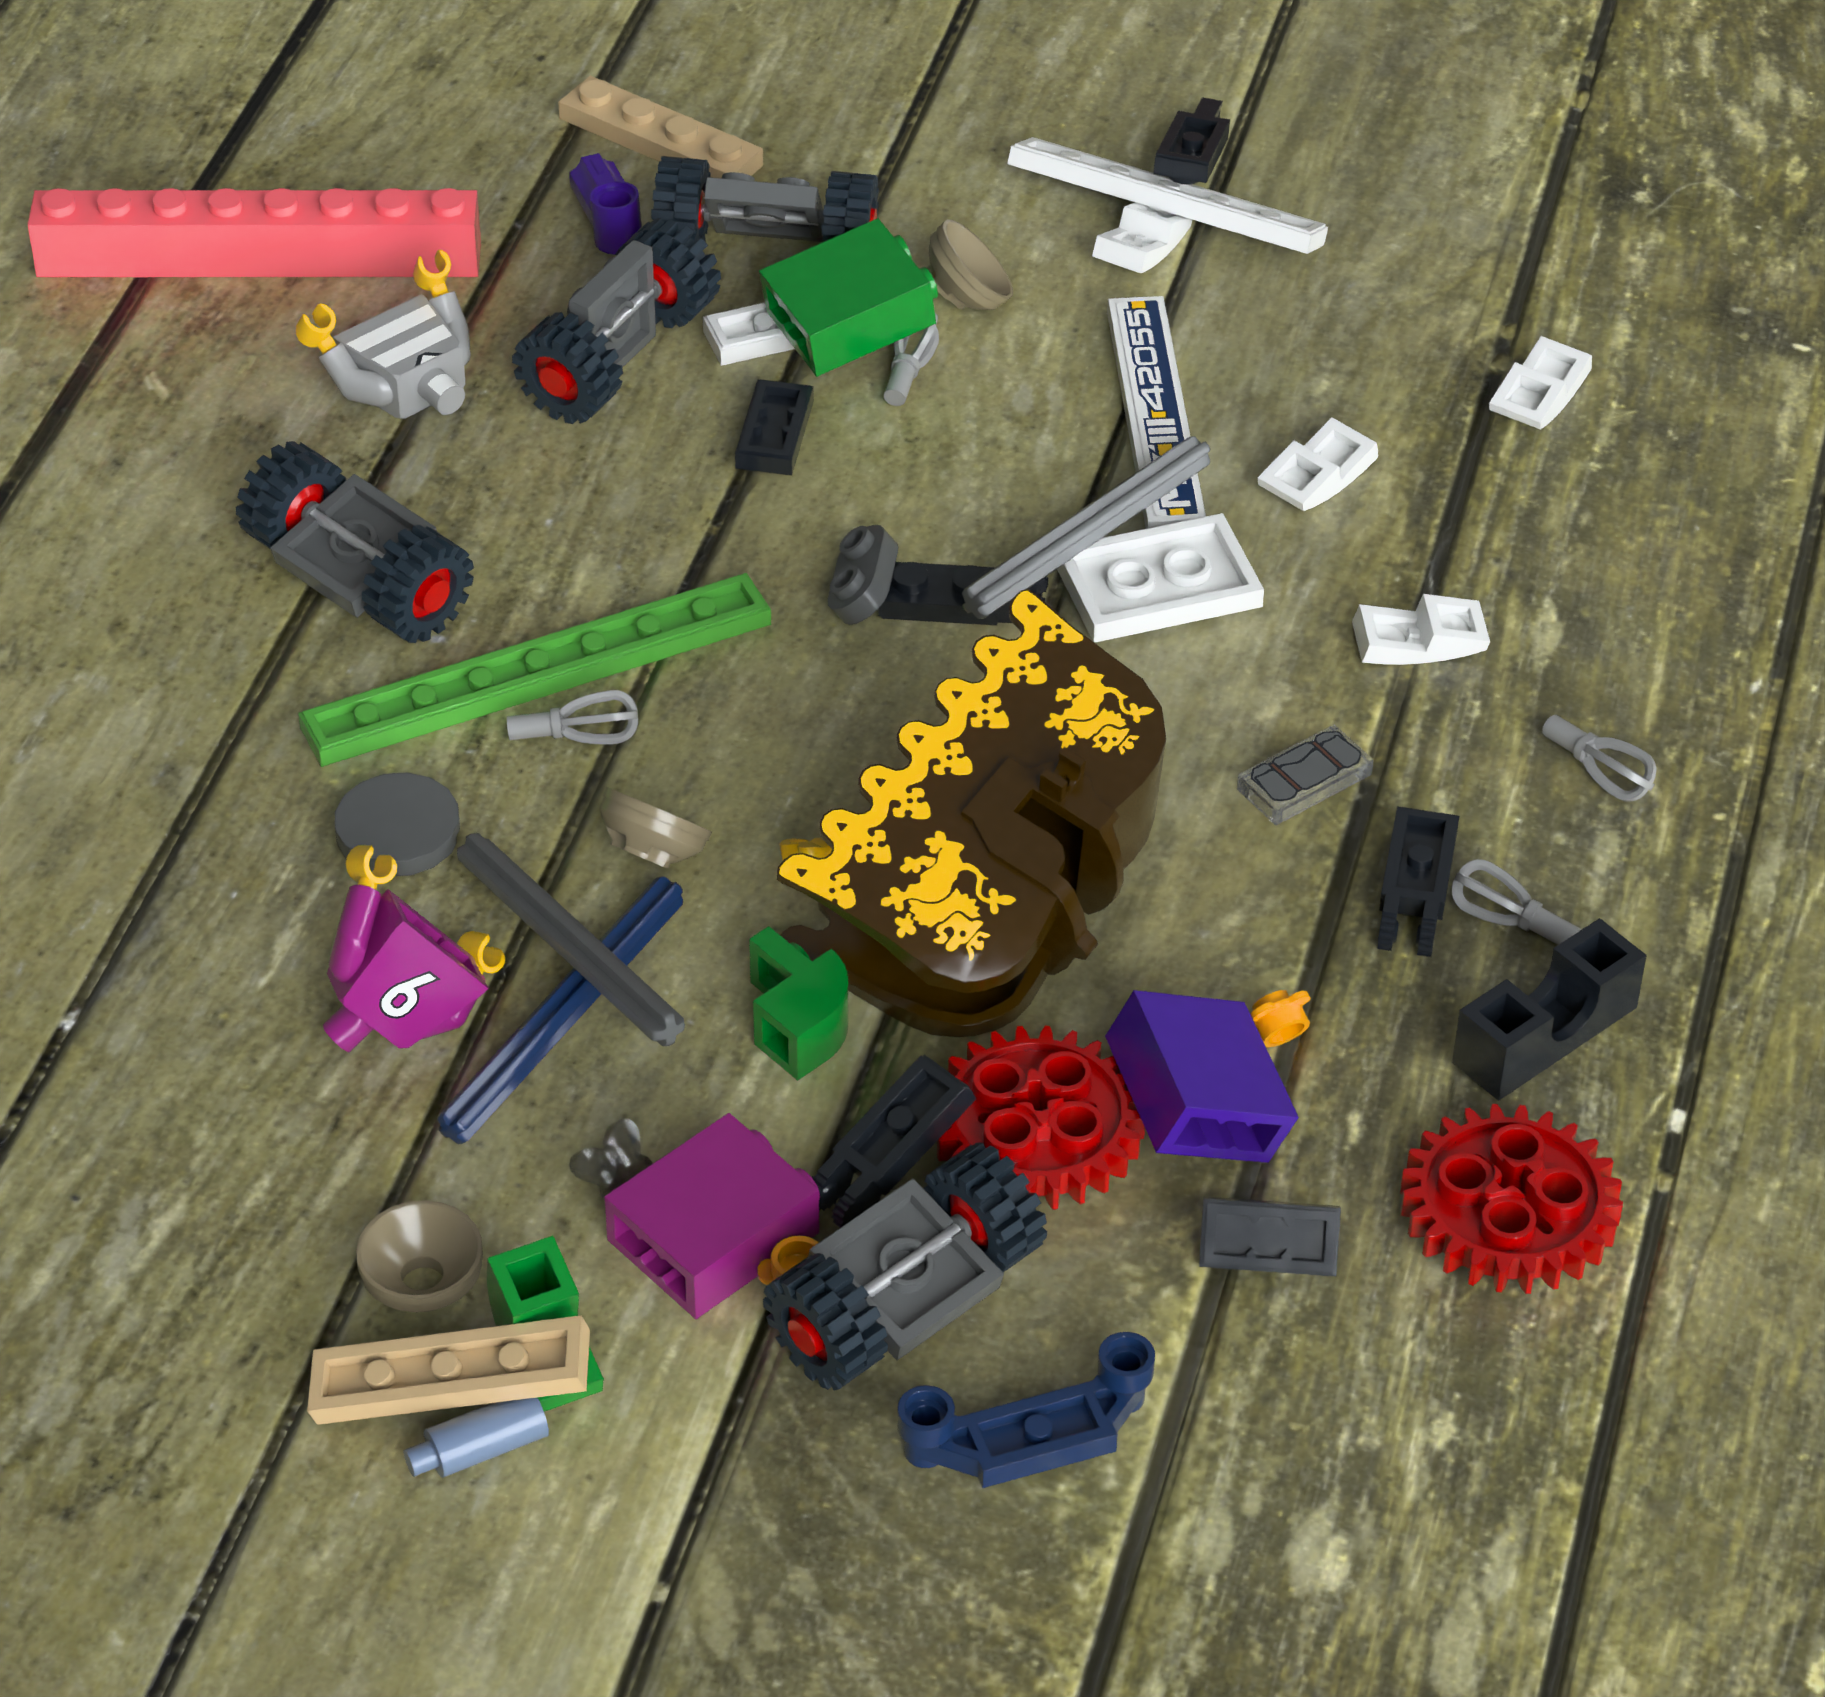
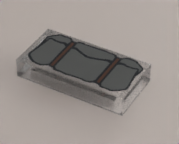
M1333 724L1238 774L1237 790L1274 825H1278L1372 775L1374 759Z

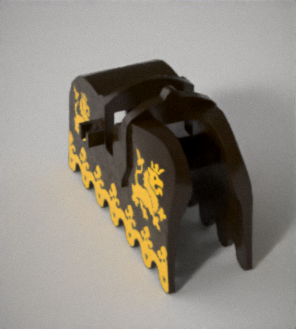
M1029 589L1019 591L1009 606L1010 621L1021 631V635L1018 638L1009 640L993 634L982 636L975 641L972 648L973 663L984 673V678L978 682H970L958 677H952L938 683L934 695L935 703L946 715L947 720L941 725H932L920 720L908 721L900 727L897 733L898 749L909 760L908 765L901 769H894L883 764H874L862 770L858 778L859 791L870 803V809L864 813H855L844 808L831 809L823 815L819 827L821 838L832 848L831 854L824 858H817L805 853L791 854L781 862L777 869V880L816 900L819 910L830 922L823 930H814L803 925L791 926L783 931L780 936L789 943L794 942L801 946L811 961L832 948L842 959L847 969L849 992L907 1026L930 1035L960 1038L996 1031L1015 1021L1033 1001L1047 975H1055L1067 969L1075 958L1086 960L1098 945V941L1087 930L1084 913L1090 915L1104 910L1120 893L1124 882L1123 870L1135 859L1147 842L1155 818L1166 745L1162 706L1143 678L1075 629Z

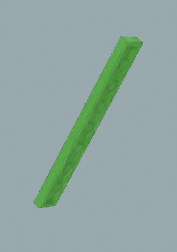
M744 573L299 712L300 729L320 766L324 767L771 625V609L749 575Z

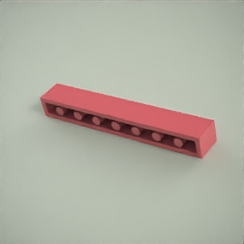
M58 188L34 190L28 221L36 277H413L415 264L419 256H421L427 271L434 274L440 273L435 264L437 250H443L450 258L451 268L448 277H478L481 234L477 190H456L452 188L440 190H401L396 188L385 190H345L340 188L329 190H289L285 188L274 190H234L229 188L218 190H178L173 188L163 190H122L117 188L107 190H67Z

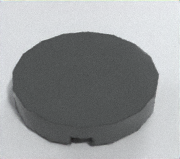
M409 772L382 774L360 782L343 796L335 810V833L339 849L347 860V855L354 847L358 845H372L374 851L369 862L371 872L374 870L375 861L379 855H391L397 864L395 876H410L434 868L453 852L457 844V834L460 831L459 807L450 790L430 777Z

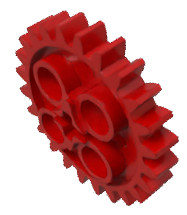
M1046 1025L1042 1029L1039 1038L1030 1039L1024 1027L1017 1026L1015 1040L1007 1042L1002 1035L993 1031L990 1035V1048L985 1049L981 1045L970 1041L967 1043V1060L956 1056H951L948 1059V1072L968 1085L977 1099L936 1141L937 1159L939 1161H948L971 1144L983 1143L985 1148L991 1145L999 1150L1000 1160L1007 1156L1015 1163L1013 1172L1017 1176L1024 1173L1030 1182L1025 1186L1029 1194L1037 1193L1039 1197L1045 1196L1051 1209L1057 1210L1060 1203V1194L1068 1193L1077 1203L1083 1204L1085 1203L1086 1186L1090 1185L1097 1191L1105 1194L1109 1191L1110 1175L1125 1178L1128 1170V1159L1138 1160L1140 1141L1144 1139L1145 1127L1114 1056L1101 1060L1102 1042L1096 1040L1085 1048L1078 1047L1077 1031L1074 1030L1069 1032L1062 1041L1053 1040L1051 1027Z
M1498 1104L1491 1105L1489 1118L1481 1119L1469 1107L1465 1108L1462 1126L1445 1116L1441 1118L1439 1135L1425 1130L1421 1136L1420 1149H1410L1407 1168L1403 1169L1400 1194L1403 1196L1400 1212L1401 1216L1410 1218L1409 1237H1424L1422 1254L1425 1257L1445 1253L1443 1272L1446 1274L1464 1266L1469 1269L1468 1284L1471 1286L1479 1282L1484 1275L1492 1276L1495 1290L1499 1293H1502L1506 1287L1508 1279H1517L1524 1293L1531 1294L1534 1278L1540 1277L1550 1288L1555 1290L1559 1288L1562 1270L1569 1276L1580 1280L1583 1278L1585 1262L1599 1266L1602 1262L1604 1247H1613L1623 1207V1201L1619 1200L1622 1181L1621 1179L1611 1177L1614 1161L1612 1158H1596L1599 1142L1595 1138L1577 1143L1575 1139L1578 1125L1574 1122L1566 1125L1561 1130L1553 1128V1113L1550 1111L1543 1114L1536 1122L1529 1120L1526 1105H1519L1514 1118L1505 1117Z

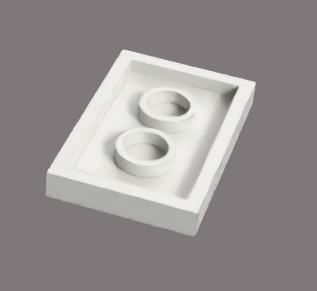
M1223 513L1104 537L1057 569L1094 643L1263 607L1264 588Z

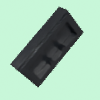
M757 379L735 451V469L792 476L814 402V386Z
M1203 1196L1199 1267L1336 1277L1341 1207Z

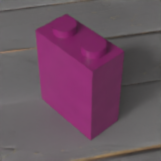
M727 1113L604 1197L607 1240L695 1320L758 1277V1265L764 1259H771L773 1248L781 1240L791 1236L813 1238L819 1234L820 1192L813 1178L801 1168L794 1169L774 1152L771 1144L762 1133L755 1129L749 1130L730 1113Z

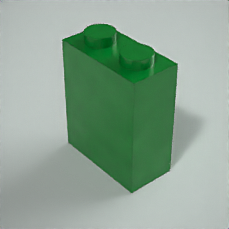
M879 218L759 270L767 313L816 377L936 324L933 299L938 297V289L932 274L926 267L919 268L914 263L904 239L900 235L893 236Z

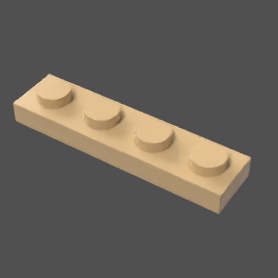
M591 75L558 102L559 119L657 161H661L662 156L708 160L710 165L709 172L712 178H722L724 173L729 172L744 173L752 176L763 166V148Z
M582 1315L314 1349L307 1412L315 1423L320 1425L587 1391L590 1329Z

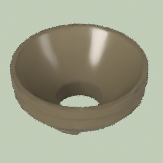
M948 219L937 227V230L930 237V265L927 269L935 280L938 292L945 299L951 301L959 309L968 307L994 310L1013 296V287L1006 271L990 249L973 232L959 222Z
M606 787L604 791V798L599 808L607 831L612 838L611 845L669 869L670 864L686 860L702 852L706 842L710 839L712 834L710 830Z
M426 1200L406 1202L383 1211L367 1224L359 1237L356 1248L357 1266L365 1288L376 1300L384 1305L407 1312L434 1311L460 1300L473 1288L479 1278L482 1267V1237L476 1224L470 1217L456 1207L442 1202ZM424 1267L434 1269L443 1276L437 1285L426 1290L412 1289L403 1282V1279L409 1272Z

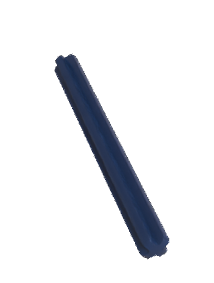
M665 876L657 877L599 941L625 965H628L683 905L682 887L677 882H671ZM573 968L439 1113L437 1120L440 1124L438 1129L445 1138H451L457 1144L469 1141L596 1001L601 993Z

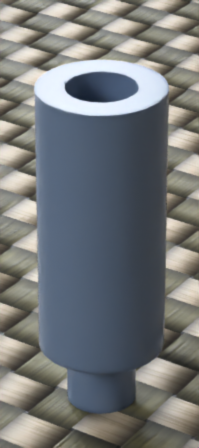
M538 1397L496 1402L424 1429L425 1442L403 1450L408 1469L413 1477L436 1469L440 1477L444 1478L548 1437L549 1428Z

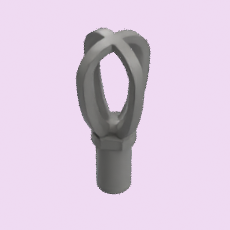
M935 313L936 324H937L938 315ZM936 324L925 328L920 341L911 355L905 354L910 335L894 342L895 357L891 364L892 373L884 392V399L890 405L901 406L905 403L913 379L917 377L919 370L932 358L939 343V333Z
M620 690L589 694L569 702L561 709L560 707L551 708L550 712L507 716L509 740L553 736L554 739L565 736L568 739L581 743L618 744L629 740L635 734L638 727L636 703L630 695ZM611 700L622 702L627 709L626 712L567 718L578 709ZM628 720L625 730L615 734L586 733L568 727L572 725Z
M1556 714L1550 716L1545 722L1542 729L1543 735L1573 753L1574 758L1584 764L1590 776L1614 797L1622 801L1631 802L1640 799L1648 790L1651 791L1655 785L1653 782L1656 776V764L1652 756L1644 750L1619 739L1598 737L1592 732L1586 733ZM1609 748L1621 751L1642 761L1645 766L1644 776H1641L1599 749ZM1594 758L1639 785L1630 791L1621 789L1604 775L1598 768Z
M1482 859L1469 861L1462 866L1454 878L1452 896L1456 905L1461 910L1477 918L1499 925H1518L1519 928L1526 932L1531 930L1557 945L1581 930V928L1542 908L1543 904L1534 899L1532 900L1530 894L1521 883L1492 862ZM1477 870L1486 871L1514 892L1521 904L1469 877V875ZM1466 886L1517 914L1504 915L1477 906L1466 900L1463 894V887Z

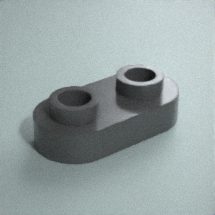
M881 525L856 527L840 543V553L833 579L830 583L827 603L845 624H857L870 617L882 605L888 595L899 547L898 543Z

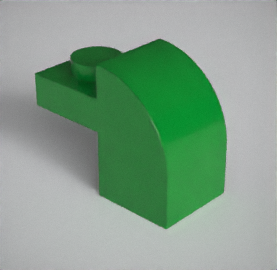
M768 926L749 939L750 983L763 993L753 1000L754 1045L798 1081L833 1057L846 1039L848 1033V973L842 959L832 948L811 961L801 946L794 942L789 943Z
M554 1236L487 1258V1290L496 1326L578 1316L579 1292ZM590 1347L587 1391L538 1397L544 1412L603 1391L604 1378Z

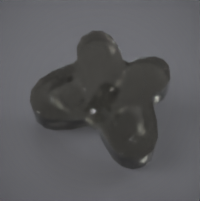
M624 1118L611 1124L606 1129L601 1148H586L573 1154L570 1158L569 1166L571 1172L577 1178L596 1184L599 1187L600 1196L605 1201L604 1197L648 1168L653 1162L649 1157L641 1154L640 1134L636 1124L630 1119Z

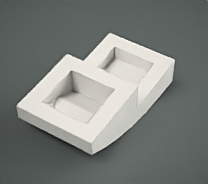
M1136 202L1124 206L1119 227L1097 235L1092 257L1143 273L1158 264L1175 248L1191 227L1192 219Z
M1541 336L1523 365L1514 363L1489 402V410L1541 430L1561 412L1579 389L1592 369V355Z
M1331 417L1304 446L1293 440L1258 477V485L1302 511H1306L1327 501L1362 474L1378 458L1377 443Z
M1423 594L1416 611L1359 604L1352 620L1362 663L1406 665L1446 661L1486 651L1490 643L1480 602L1477 600Z

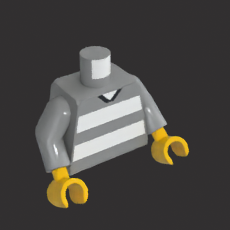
M437 250L435 255V264L440 273L434 274L427 271L421 256L418 257L413 272L415 283L423 290L430 291L433 299L428 300L423 294H420L333 336V338L330 334L335 327L336 316L331 308L320 303L317 304L312 312L314 322L320 328L311 324L309 318L302 314L296 325L298 341L305 346L318 347L322 355L318 357L346 399L377 406L393 417L406 419L430 406H433L442 415H449L457 411L463 404L465 399L463 388L466 384L464 366L469 362L471 356L469 329L455 291L448 292L445 284L450 272L451 261L443 250Z

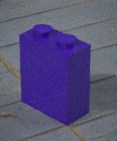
M1133 990L1105 1035L1156 1153L1269 1163L1299 1118L1245 1002Z

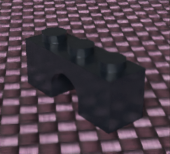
M1597 919L1553 948L1550 968L1541 984L1529 996L1506 979L1460 1009L1452 1063L1496 1100H1501L1635 1010L1638 1005L1647 955L1602 919Z

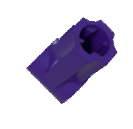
M599 153L581 157L577 167L569 172L570 185L593 226L595 246L602 252L615 254L642 227L638 189L633 184L624 181L613 161L603 159Z

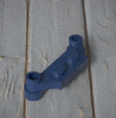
M1118 1332L1112 1334L1100 1345L1098 1375L1092 1381L963 1416L955 1415L954 1402L951 1396L944 1390L929 1385L914 1387L905 1392L898 1403L897 1427L900 1436L904 1440L905 1457L912 1465L919 1468H932L940 1465L978 1477L982 1488L1116 1452L1117 1432L1130 1414L1139 1410L1144 1404L1146 1387L1151 1383L1154 1376V1347L1148 1339L1137 1333Z

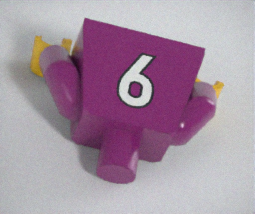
M358 845L351 849L347 855V872L358 884L349 887L327 971L337 998L343 1005L323 1024V1028L328 1036L347 1052H351L373 1029L396 1047L403 1049L411 1047L421 1039L460 1028L466 1022L476 1000L489 989L483 973L498 972L505 963V955L501 949L485 947L490 941L489 934L469 931L464 933L456 944L389 889L381 895L376 890L378 884H384L393 879L397 873V864L391 855H379L375 861L374 870L371 872L369 862L374 851L372 845Z

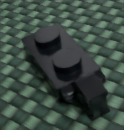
M1202 97L1194 113L1177 112L1156 152L1153 174L1168 176L1170 180L1179 184L1207 183L1229 136L1230 119L1220 118L1223 101Z

